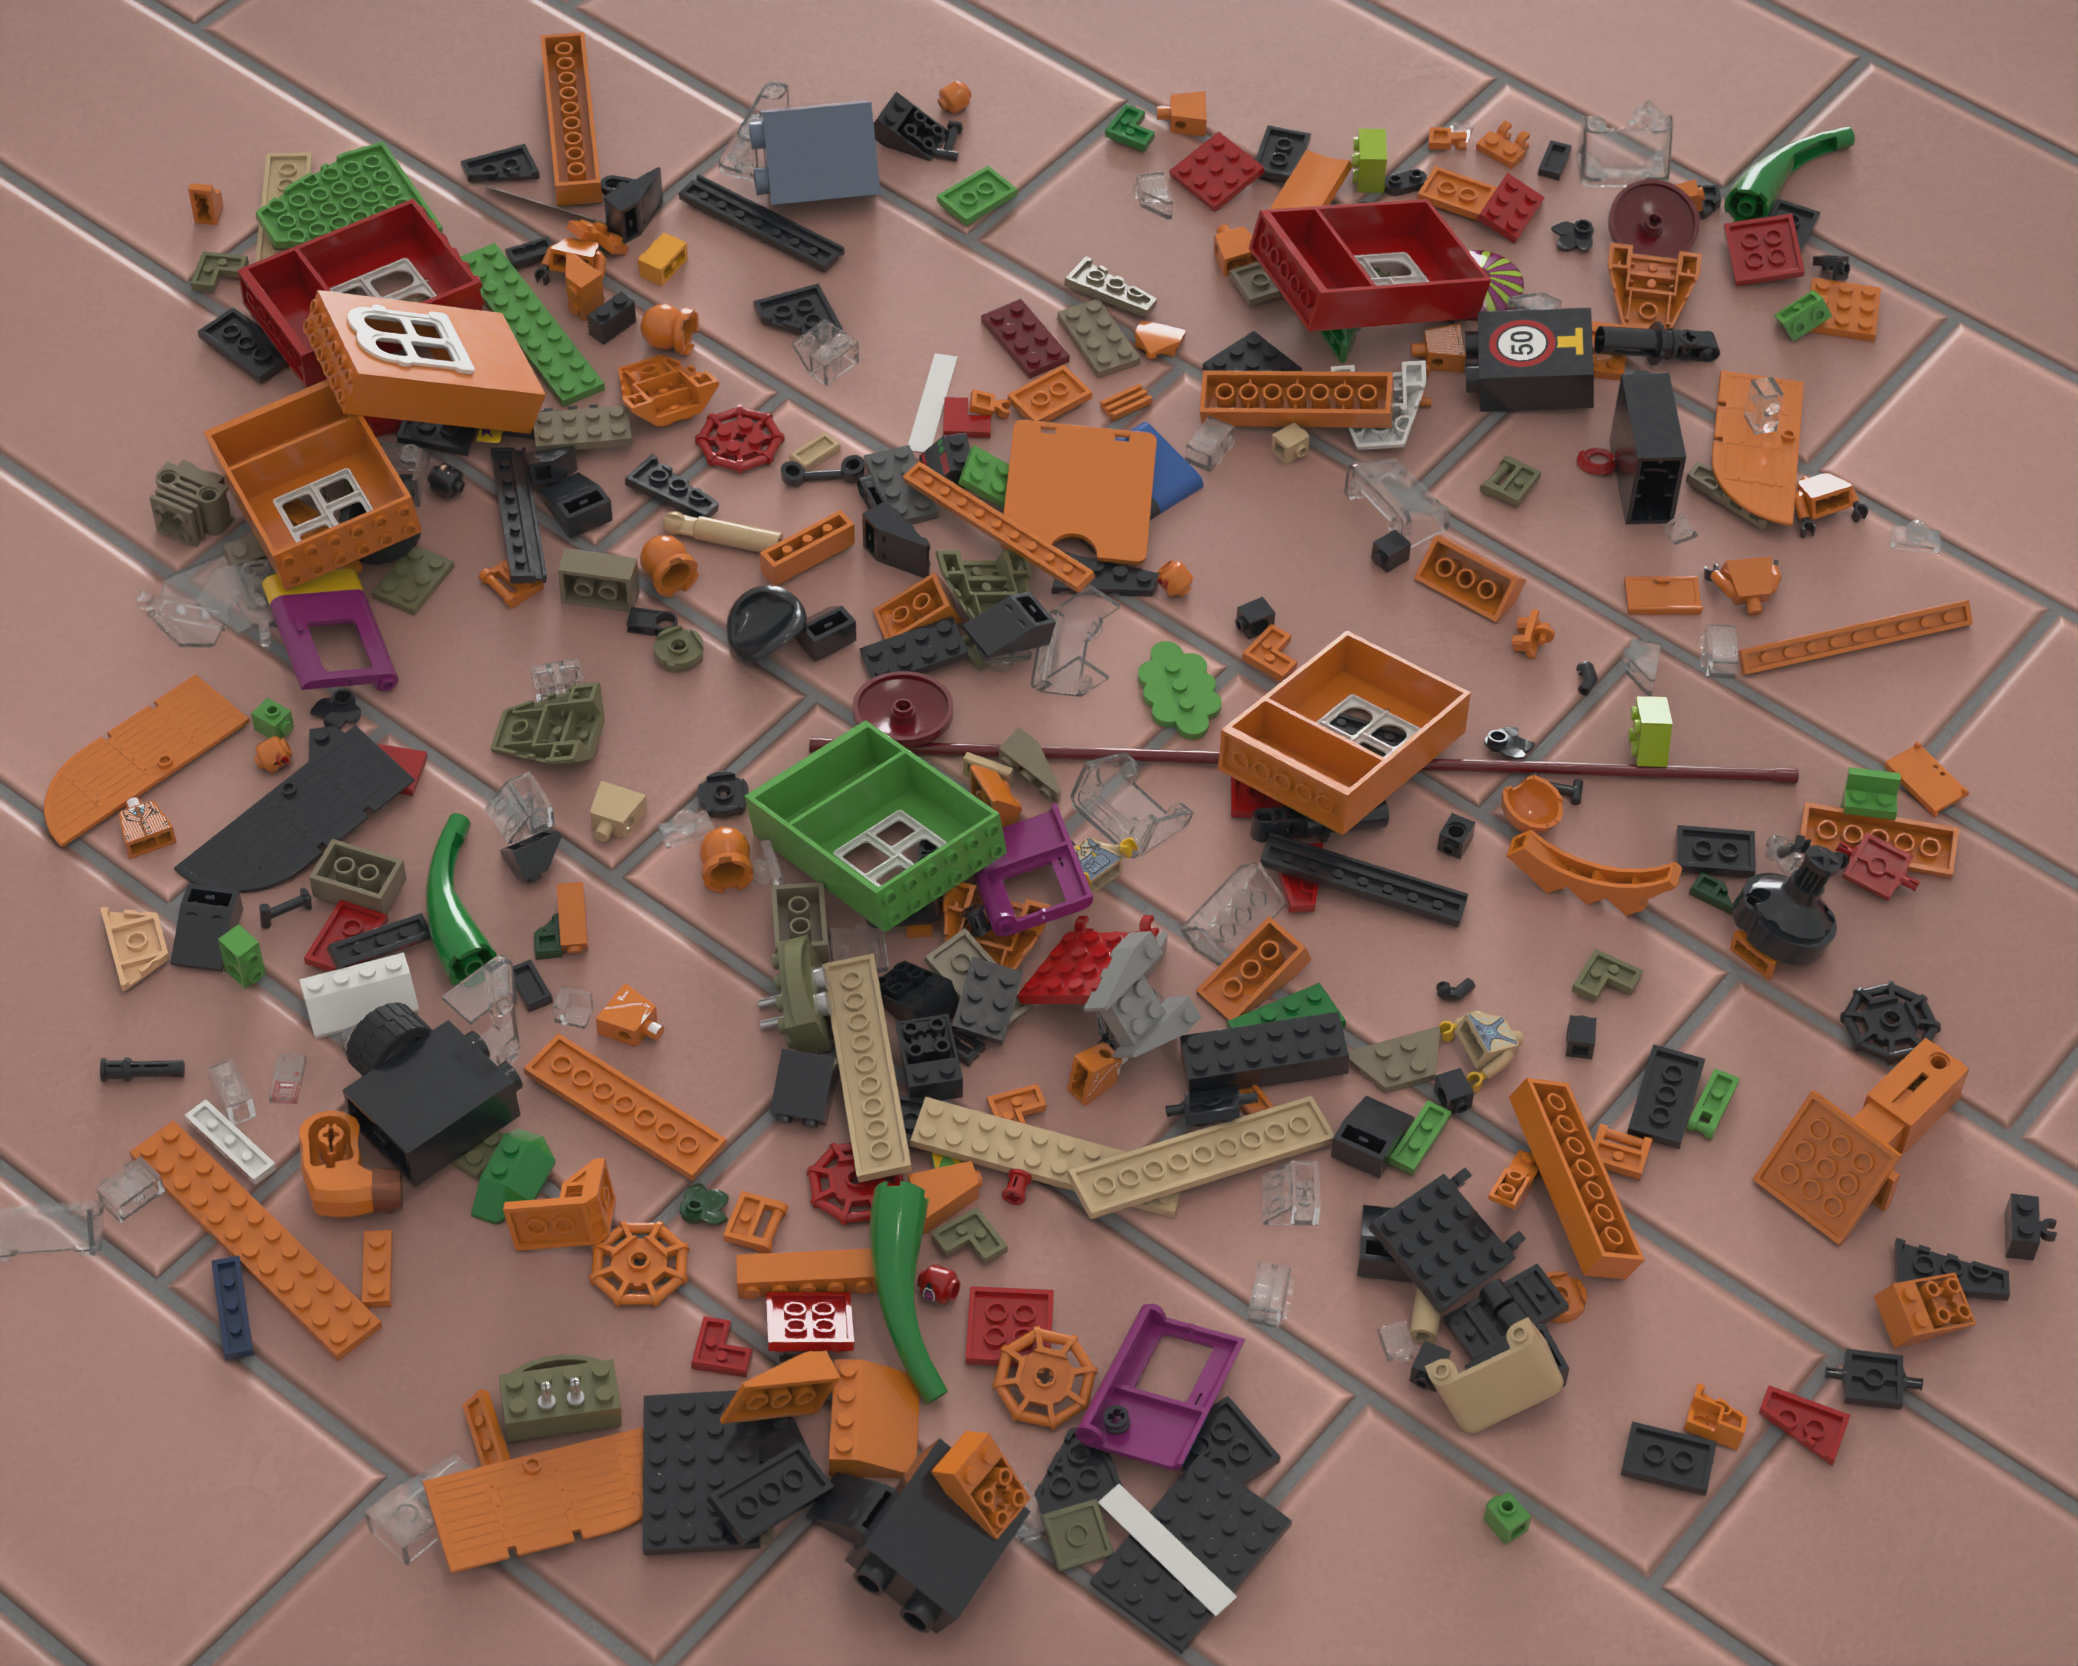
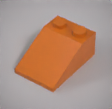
M936 572L873 609L884 639L951 616L954 617L956 625L962 622L949 588Z

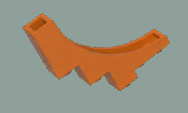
M1533 830L1513 837L1506 855L1547 894L1567 887L1586 905L1606 898L1625 916L1643 911L1648 905L1649 898H1654L1656 895L1675 889L1679 884V877L1682 871V867L1677 862L1642 869L1618 868L1597 864L1562 851L1544 840Z

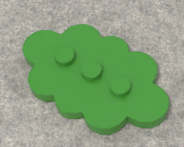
M1159 642L1151 649V660L1144 662L1138 669V682L1144 687L1143 700L1148 706L1152 707V719L1156 724L1166 728L1176 727L1179 735L1186 739H1200L1208 732L1209 720L1217 717L1221 711V698L1215 693L1216 680L1207 673V662L1202 656L1194 653L1183 654L1180 646L1173 642Z

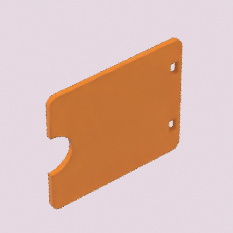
M1031 420L1015 422L1004 515L1051 545L1067 537L1081 538L1094 548L1097 561L1132 565L1144 563L1147 555L1156 437L1151 433ZM1041 429L1055 430V434L1041 433ZM1115 436L1129 438V442L1116 441ZM1000 544L1003 550H1010L1007 547Z

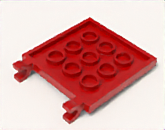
M1088 915L1078 916L1074 924L1075 931L1068 932L1062 937L1061 941L1017 994L1020 1004H1086L1091 993L1096 992L1102 980L1100 975L1103 969H1107L1112 960L1110 955L1113 949L1132 932H1097L1093 928H1086V924L1089 921ZM1144 915L1139 923L1140 931L1135 932L1151 931L1156 939L1160 931L1158 928H1151V923L1154 921L1153 915Z

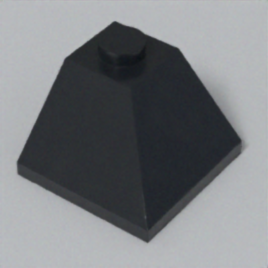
M544 830L500 849V852L516 878L531 883L542 878L541 874L548 871L562 836L558 831Z

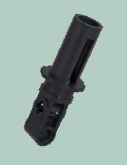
M1654 321L1649 329L1599 326L1594 338L1597 354L1647 357L1648 362L1653 366H1657L1663 358L1667 361L1675 359L1712 362L1720 356V350L1713 332L1692 331L1688 329L1676 330L1675 328L1665 329L1660 321Z
M1386 800L1349 831L1387 827L1389 811ZM1286 805L1254 810L1250 830L1251 838L1258 842H1267L1271 832L1290 839L1300 837L1306 839L1316 835L1317 840L1321 843H1326L1330 833H1337Z

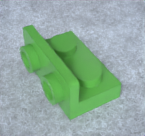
M1812 290L1774 316L1777 322L1786 329L1790 338L1795 341L1830 319L1832 314L1824 299Z

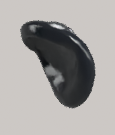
M774 585L758 586L742 594L734 602L727 618V638L734 657L741 664L747 665L781 648L806 625L807 615L805 609L796 596L786 589Z

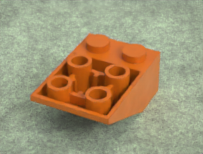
M1956 1273L1893 1283L1873 1296L1894 1348L1918 1344L1976 1325Z
M965 1431L931 1471L944 1492L994 1539L999 1538L1031 1499L989 1433Z

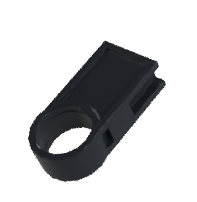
M867 474L857 478L856 483L859 494L868 510L885 502L871 475Z
M631 607L626 624L628 626L627 632L658 636L660 632L667 629L658 626L660 622L670 621L673 623L670 627L678 626V619L673 612Z

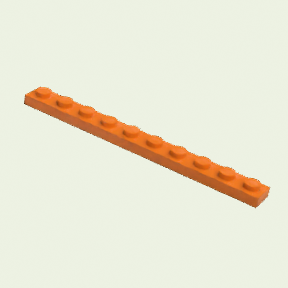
M920 461L903 476L904 483L1077 593H1080L1095 578L1093 570Z
M1961 600L1739 649L1737 651L1741 674L1746 675L1973 624L1969 600Z

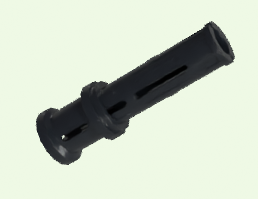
M125 1057L124 1060L101 1058L100 1061L101 1082H106L107 1079H124L125 1082H129L133 1077H184L185 1075L184 1060L133 1061L129 1057Z

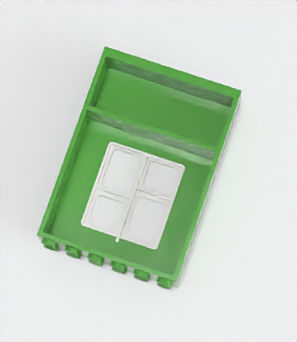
M866 720L744 796L753 833L756 837L816 882H823L824 888L883 932L890 930L1007 853L1000 814ZM899 821L915 831L893 846L888 845L877 837L878 833ZM921 840H928L938 847L937 850L915 864L902 855L904 851ZM869 843L890 859L865 874L844 859L843 856L861 844ZM896 867L905 869L883 885L876 882Z

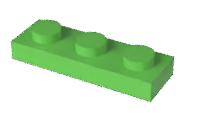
M1428 1100L1390 1156L1389 1164L1413 1176L1450 1120L1452 1112Z

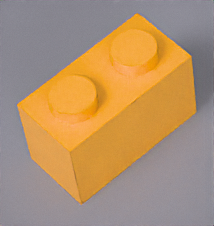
M663 233L658 239L653 241L645 253L639 256L637 262L639 276L663 286L688 260L687 242Z

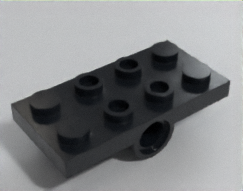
M1537 1263L1505 1282L1501 1279L1490 1281L1480 1290L1479 1297L1443 1316V1322L1469 1358L1474 1360L1507 1339V1331L1516 1322L1529 1317L1535 1326L1542 1323L1545 1324L1568 1311L1569 1304Z

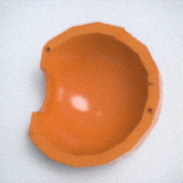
M1537 775L1527 777L1515 788H1512L1511 785L1504 788L1501 794V808L1508 823L1522 832L1533 830L1537 834L1545 833L1561 821L1564 813L1563 798L1559 791L1549 781Z

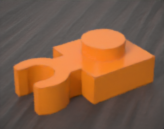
M973 389L970 394L969 412L979 415H991V418L993 413H995L1000 418L1008 419L1010 414L1008 409L1011 401L1007 399L996 400L995 394Z

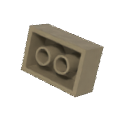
M564 548L558 567L561 603L630 612L631 607L636 606L640 593L637 558Z
M335 839L330 841L309 877L313 897L336 904L341 899L384 914L388 913L407 880L403 860Z
M823 882L771 885L775 954L778 953L777 942L808 935L821 963H829Z

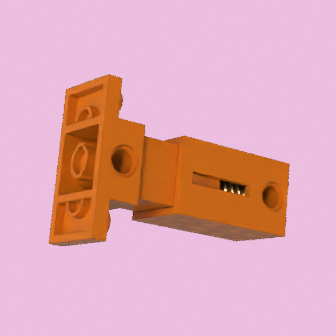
M1924 1038L1867 1094L1863 1109L1853 1119L1904 1155L1959 1100L1969 1068L1960 1060L1955 1059L1942 1050L1939 1045ZM1895 1170L1891 1172L1871 1202L1883 1212L1891 1205L1900 1174Z

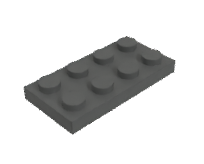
M910 445L864 455L867 471L884 500L893 508H896L907 523L916 524L938 519V511L934 501L904 483L903 476L917 463Z

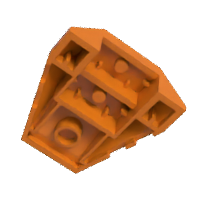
M1610 242L1607 266L1621 325H1628L1630 328L1649 329L1654 321H1660L1665 329L1673 328L1700 276L1702 254L1679 251L1678 259L1633 254V245Z
M662 354L618 368L623 404L632 413L657 427L669 426L672 422L681 419L688 420L693 418L694 415L702 413L720 385L719 380L710 372H697L692 365L686 368L681 366V361Z
M962 882L946 893L943 903L945 942L964 928L970 933V926L967 919L962 917L961 912L973 904H983L976 885ZM1029 899L1025 900V904L1010 900L1016 918L1051 907V905ZM984 907L983 913L987 919V922L990 923ZM1046 923L1004 937L996 935L991 930L982 936L974 937V939L997 964L1016 970L1044 932Z

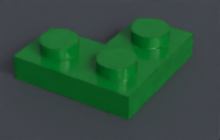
M1125 104L1106 128L1105 137L1145 152L1155 139V132L1139 126L1145 119L1144 110Z

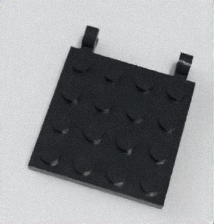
M1466 1167L1451 1179L1442 1174L1368 1226L1371 1233L1440 1314L1511 1264L1516 1259L1512 1252L1517 1250L1519 1245L1526 1240L1524 1235L1518 1231L1503 1243L1458 1189L1464 1186L1465 1181L1472 1177V1174Z

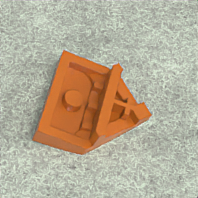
M1141 320L1135 331V347L1145 350L1146 357L1149 359H1155L1157 354L1173 357L1175 356L1176 348H1179L1185 339L1186 330Z

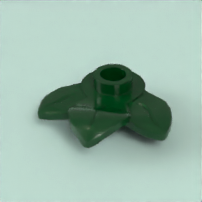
M701 1183L693 1184L687 1188L684 1193L685 1200L680 1204L679 1209L681 1217L685 1222L698 1224L703 1221L709 1225H719L728 1221L725 1213L721 1211L728 1202L729 1196L727 1193L718 1189L707 1191Z

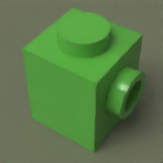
M266 698L251 713L254 730L268 738L277 736L282 739L294 727L291 710L270 698Z
M1510 1491L1501 1497L1496 1495L1488 1501L1484 1521L1505 1545L1528 1531L1531 1516Z

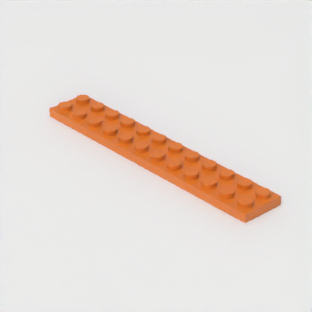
M174 1120L129 1151L131 1158L232 1257L240 1256L241 1266L337 1361L382 1328L381 1321Z

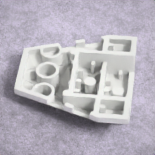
M1425 360L1402 362V372H1393L1392 428H1348L1357 450L1405 447L1427 384ZM1355 365L1331 366V372H1355Z

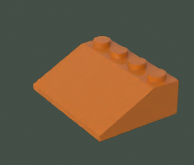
M835 1359L834 1366L840 1379L833 1388L829 1476L834 1477L837 1472L867 1478H903L917 1458L919 1391L905 1371L866 1360Z

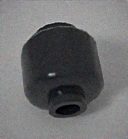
M442 463L439 466L435 465L428 475L427 481L430 483V489L447 499L454 497L456 494L460 495L465 487L462 471L447 463Z

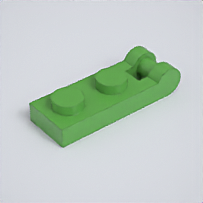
M1715 1068L1689 1119L1686 1129L1695 1132V1130L1704 1134V1137L1712 1140L1739 1084L1740 1078ZM1701 1117L1710 1120L1709 1124L1700 1121Z

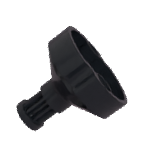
M1813 845L1805 852L1804 861L1799 869L1795 870L1790 877L1778 873H1760L1752 876L1746 882L1732 906L1734 922L1738 928L1746 932V940L1765 955L1787 964L1807 965L1819 960L1837 932L1835 916L1821 896L1830 877L1835 876L1840 869L1841 862L1839 858L1828 848Z

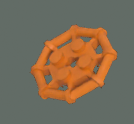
M622 1221L617 1228L610 1232L609 1237L591 1247L593 1257L592 1270L589 1276L590 1283L596 1285L613 1300L615 1306H660L659 1303L678 1287L686 1285L688 1281L686 1276L687 1254L690 1251L688 1243L682 1242L665 1227L664 1222L627 1223ZM632 1234H650L649 1236H644L645 1239H637V1236H632ZM624 1236L625 1239H624L623 1241H621V1242H620L618 1245H616L615 1247H612V1245H613L615 1242H617L619 1239H621V1238ZM661 1237L670 1246L665 1248L657 1239ZM604 1256L611 1257V1266L603 1269ZM676 1256L675 1270L668 1267V1258ZM645 1259V1262L642 1266H635L634 1260L641 1261ZM614 1277L622 1284L620 1289L617 1290L606 1279ZM664 1277L671 1279L655 1291L653 1286ZM629 1289L636 1292L647 1289L648 1294H627Z
M1036 1326L1034 1330L1007 1346H1002L1000 1349L1002 1353L995 1381L992 1382V1389L996 1390L1012 1415L1011 1419L1013 1421L1027 1422L1048 1427L1050 1430H1056V1427L1087 1410L1095 1375L1098 1374V1367L1093 1365L1080 1345L1079 1337L1074 1334L1070 1336L1040 1329V1326ZM1042 1341L1063 1345V1348L1060 1351L1043 1347ZM1036 1342L1037 1348L1031 1354L1021 1356L1017 1353ZM1070 1350L1081 1368H1073L1068 1362L1066 1355ZM1011 1360H1014L1019 1364L1016 1377L1007 1379ZM1044 1371H1049V1376L1053 1380L1048 1381L1047 1384H1042L1037 1375H1043ZM1084 1376L1078 1396L1071 1391L1074 1378ZM1016 1386L1021 1396L1024 1398L1020 1405H1018L1008 1387ZM1067 1398L1074 1402L1054 1415L1053 1406L1059 1405ZM1029 1404L1046 1407L1048 1416L1025 1410Z

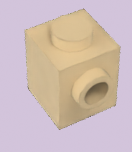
M1293 422L1272 435L1271 452L1287 465L1308 453L1310 436L1306 430L1301 429Z

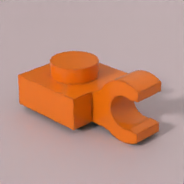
M1430 127L1428 149L1451 150L1452 145L1458 150H1466L1468 133H1452V128Z

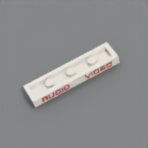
M206 1099L185 1114L186 1122L254 1185H257L277 1169L275 1162Z

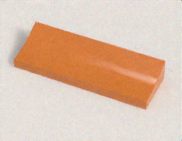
M1306 150L1270 209L1330 205L1353 167L1351 161L1330 158Z
M1810 802L1804 803L1799 835L1805 836V839H1811L1810 846L1819 845L1828 848L1832 852H1838L1836 848L1840 841L1855 848L1861 843L1868 832L1912 855L1913 858L1907 871L1952 878L1959 827L1896 817V820L1844 814V808Z

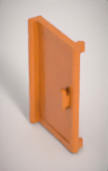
M1698 576L1624 577L1628 615L1702 614L1703 606H1701Z
M1918 741L1911 748L1885 761L1884 768L1888 772L1901 773L1900 783L1934 817L1938 815V812L1970 794Z

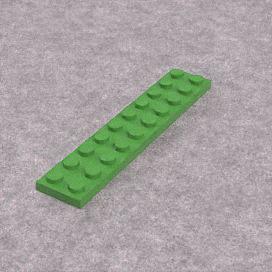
M496 243L460 256L463 262L466 261L469 264L474 276L477 275L482 282L483 287L480 290L484 299V305L490 312L503 314L527 361L563 407L605 390L602 379Z

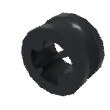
M1114 1405L1107 1408L1104 1412L1103 1419L1108 1432L1119 1435L1129 1429L1130 1418L1126 1408ZM1120 1416L1121 1419H1119L1118 1423L1114 1424L1115 1418Z

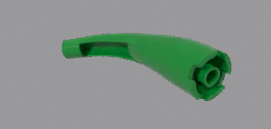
M1847 126L1814 134L1787 144L1762 158L1745 171L1732 186L1724 202L1725 212H1729L1734 218L1733 222L1768 217L1784 183L1792 172L1816 157L1853 146L1855 136L1852 128Z
M453 813L449 816L440 834L429 866L426 883L427 920L434 950L441 967L454 986L465 985L468 989L479 986L490 978V970L494 965L498 966V956L454 890L455 862L459 849L468 834L471 822L463 814Z
M886 1181L876 1186L870 1211L869 1236L875 1283L883 1317L894 1347L925 1403L929 1404L948 1392L923 1343L914 1303L916 1268L929 1198H925V1190L915 1184L901 1181L900 1186L887 1187L888 1182Z

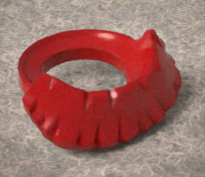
M1590 448L1585 452L1581 450L1577 456V466L1584 472L1593 475L1605 476L1611 474L1615 469L1616 463L1613 453L1604 448ZM1593 455H1601L1606 457L1608 461L1603 464H1596L1591 462L1589 458Z

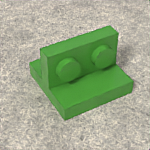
M1849 767L1840 808H1844V814L1896 820L1897 793L1901 781V773Z

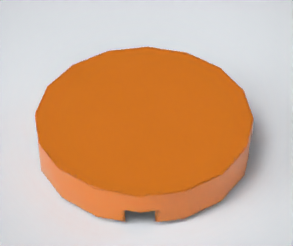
M1563 1271L1545 1273L1569 1304L1568 1311L1550 1320V1322L1568 1323L1576 1320L1583 1313L1587 1301L1584 1285L1578 1278L1575 1277L1574 1279Z

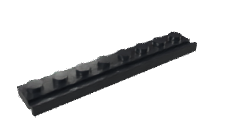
M699 174L695 181L689 182L679 192L680 200L824 273L839 260L840 255L843 256L845 254V247Z
M515 447L491 448L490 458L510 584L535 583V580H542V583H546L547 573L526 448L522 447V450H515Z
M1271 832L1269 833L1259 866L1457 928L1459 927L1469 895Z

